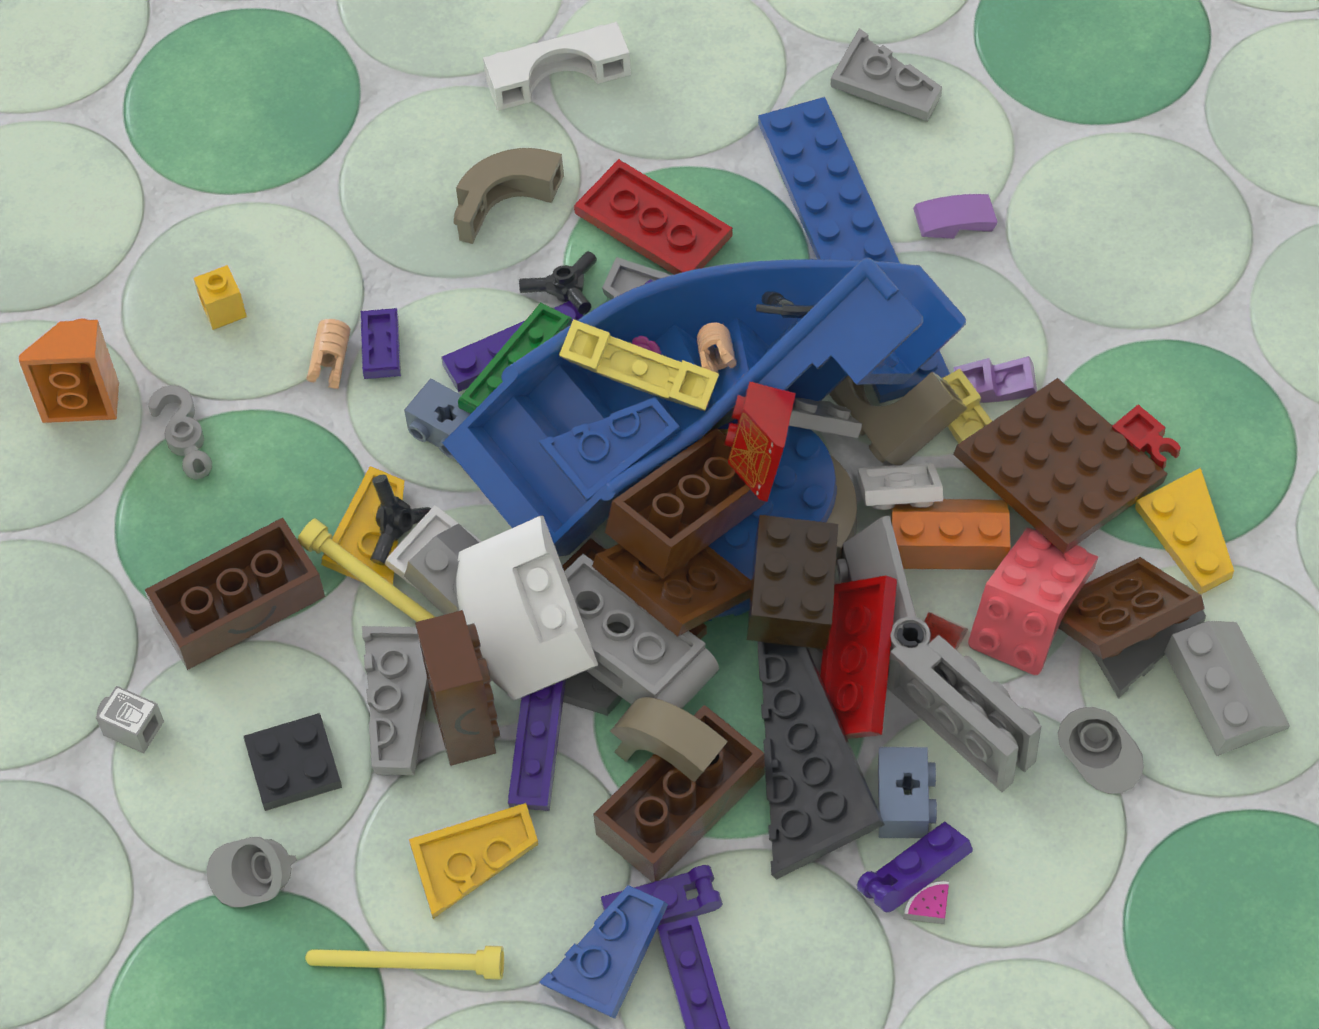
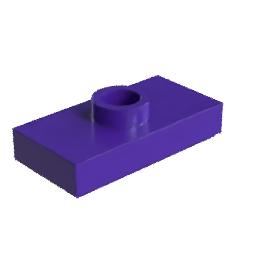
M397 308L360 311L362 372L364 379L401 376L399 316Z

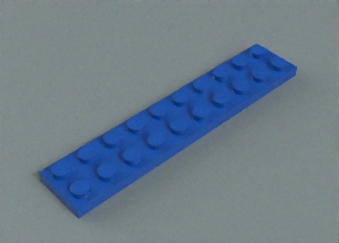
M822 97L758 115V125L816 258L856 261L870 258L877 262L900 263L826 98ZM939 350L904 384L871 385L879 403H884L904 397L931 372H934L941 378L946 377L950 372Z

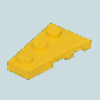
M370 466L331 540L393 585L394 571L386 565H379L370 560L380 536V527L376 522V514L381 507L372 480L378 475H386L394 496L399 497L401 500H403L405 480ZM394 540L389 555L396 549L398 540ZM323 555L322 566L360 581L327 555Z
M1201 468L1136 500V511L1199 594H1203L1232 579L1234 568Z
M526 803L409 839L433 919L538 845V839Z

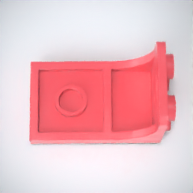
M1027 527L985 585L968 640L969 646L978 652L1027 673L1038 675L1044 667L1050 646L1067 609L1094 571L1098 556L1087 552L1078 545L1063 554L1038 530Z

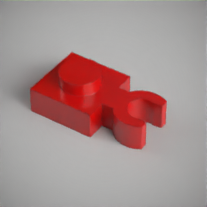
M1139 404L1112 425V429L1122 434L1138 452L1146 451L1149 453L1150 458L1162 469L1166 467L1167 459L1160 454L1161 452H1168L1174 458H1177L1180 454L1181 447L1175 440L1163 438L1166 427Z

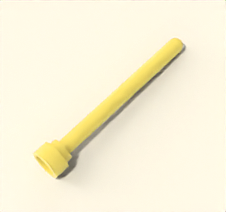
M316 518L312 519L301 531L297 540L308 552L315 551L318 554L323 552L414 621L419 622L435 617L331 540L332 535L328 533V527Z
M485 946L484 950H477L476 954L312 949L305 956V960L310 966L474 970L476 975H483L484 979L502 980L504 973L503 946Z

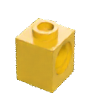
M228 265L193 278L200 303L212 330L247 317L240 290Z

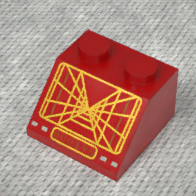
M749 382L745 397L737 396L732 418L737 419L738 423L729 424L724 446L731 447L728 464L759 500L767 502L785 446L796 393Z

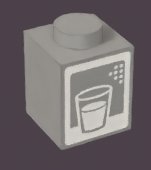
M119 686L115 687L109 697H105L101 701L97 709L96 719L103 736L141 753H145L164 723L157 703Z

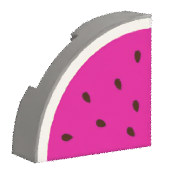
M949 881L931 882L908 899L903 919L944 924Z

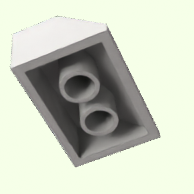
M884 516L844 542L843 557L836 560L841 583L885 575L897 579L894 624L901 618L916 617L891 519L890 516Z
M458 523L436 535L408 561L404 577L444 615L459 611L456 591L458 555L460 551L479 542Z
M1206 621L1172 634L1164 653L1216 756L1284 731L1290 727L1237 622Z

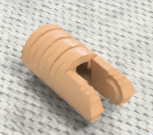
M324 319L318 323L307 381L316 382L321 371L320 365L332 367L328 378V387L339 389L351 330L346 323L335 319Z
M720 323L704 325L697 334L701 367L718 373V370L727 366L730 368L736 366L731 334L728 328Z

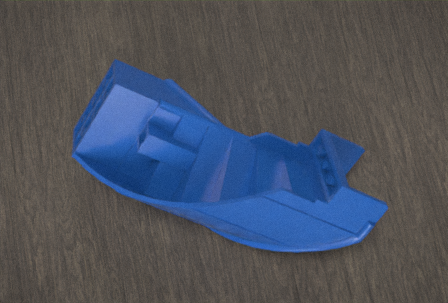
M864 258L861 261L789 259L723 264L690 270L660 278L628 290L603 303L577 321L609 332L610 336L631 344L634 338L645 336L648 340L656 342L660 348L661 355L679 362L684 360L700 367L701 361L697 344L699 330L709 323L723 324L731 334L736 366L733 368L727 366L718 370L719 377L706 411L681 405L637 390L561 358L559 354L570 329V326H568L505 368L501 375L503 382L442 443L512 528L539 516H544L558 557L567 556L609 517L611 504L614 499L701 439L735 406L738 395L745 397L749 382L796 393L795 398L822 401L848 375L856 385L904 384L966 325V318L920 265L877 262L870 258ZM767 291L778 292L795 305H815L803 318H783L779 314L756 311V305L763 304L762 295ZM655 397L680 426V431L667 442L603 485L588 501L584 499L539 444V440L550 436L552 438L572 431L574 427L585 423L586 425L609 417L611 413Z

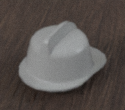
M1083 707L1070 712L1061 721L1058 730L1059 745L1084 779L1095 789L1108 794L1123 793L1132 789L1140 780L1144 768L1143 755L1136 742L1113 714L1096 707Z
M249 837L226 843L216 848L209 858L206 869L208 884L212 893L220 902L230 907H245L269 901L276 897L279 891L286 886L291 876V865L297 861V858L294 855H288L285 848L272 839Z

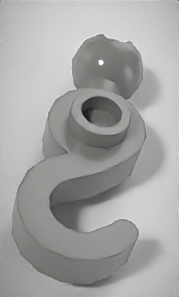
M164 386L155 391L150 397L148 403L150 413L153 417H157L167 404L173 402L181 404V407L171 417L166 426L165 439L171 452L176 455L185 456L182 463L185 474L195 480L204 478L209 475L212 469V460L205 452L199 450L203 445L204 435L199 422L193 419L195 407L192 396L181 386Z

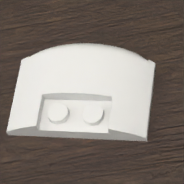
M544 516L534 518L459 552L456 576L459 611L463 610L467 625L475 623L480 640L482 658L486 660L490 678L508 693L507 696L512 700H517L599 666Z

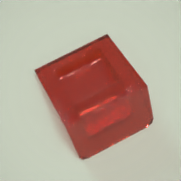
M928 612L924 621L930 629V642L940 635L956 650L968 631V628L934 612Z

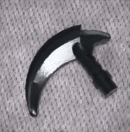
M767 291L762 295L763 304L756 305V311L779 314L783 318H803L815 305H795L780 293Z

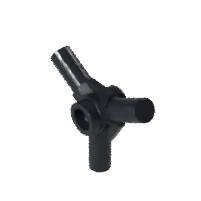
M587 251L573 266H559L547 277L520 278V293L547 292L556 296L562 302L570 301L580 314H587L591 310L592 305L582 293L584 274L597 262V258L592 252Z
M382 474L372 480L381 507L376 514V522L380 527V536L370 560L379 565H385L394 540L397 541L405 532L412 528L413 524L419 523L431 510L430 507L411 509L407 503L394 496L387 476Z

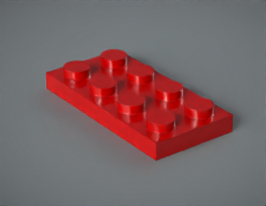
M620 159L574 205L576 215L674 275L704 268L733 236V228Z
M887 575L834 584L832 626L826 649H823L820 677L847 739L882 735L891 650L890 634L893 629L897 579Z

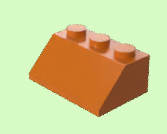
M81 318L74 321H60L19 355L20 366L42 423L117 419L119 380L98 320Z
M943 499V501L933 502V505L929 507H914L910 503L895 504V507L891 508V523L903 569L996 570L1010 551V515L1007 503L1004 500Z

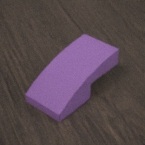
M962 194L940 197L917 203L913 208L922 237L954 239L959 230L992 232L998 223L989 194Z
M1029 356L993 365L991 360L987 358L953 367L954 372L961 369L981 396L980 403L1030 397L1037 392L1034 365Z

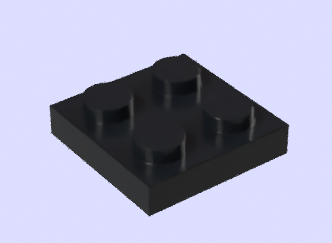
M320 713L243 736L265 811L342 788Z

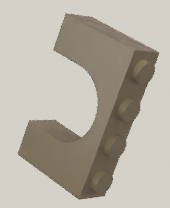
M931 372L900 400L886 406H872L866 397L864 385H856L849 375L829 393L837 405L851 410L850 414L852 417L862 423L860 435L866 434L872 442L868 447L873 455L881 463L887 460L894 465H903L968 409L949 383L934 372Z

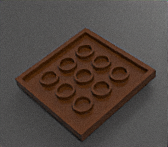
M1058 378L957 444L953 454L1063 554L1136 503V500L1146 496L1163 484L1168 474L1144 452H1138L1122 434L1112 429V425Z

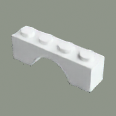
M617 22L599 25L592 29L565 34L551 40L532 43L521 48L483 57L486 82L497 111L531 102L532 93L536 85L546 76L556 72H580L592 78L597 84L631 75L629 50Z

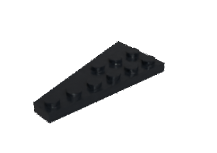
M757 642L759 678L763 686L764 704H761L762 719L765 721L766 739H763L766 796L770 804L771 825H768L769 840L772 842L773 861H770L771 875L777 880L885 824L808 647Z

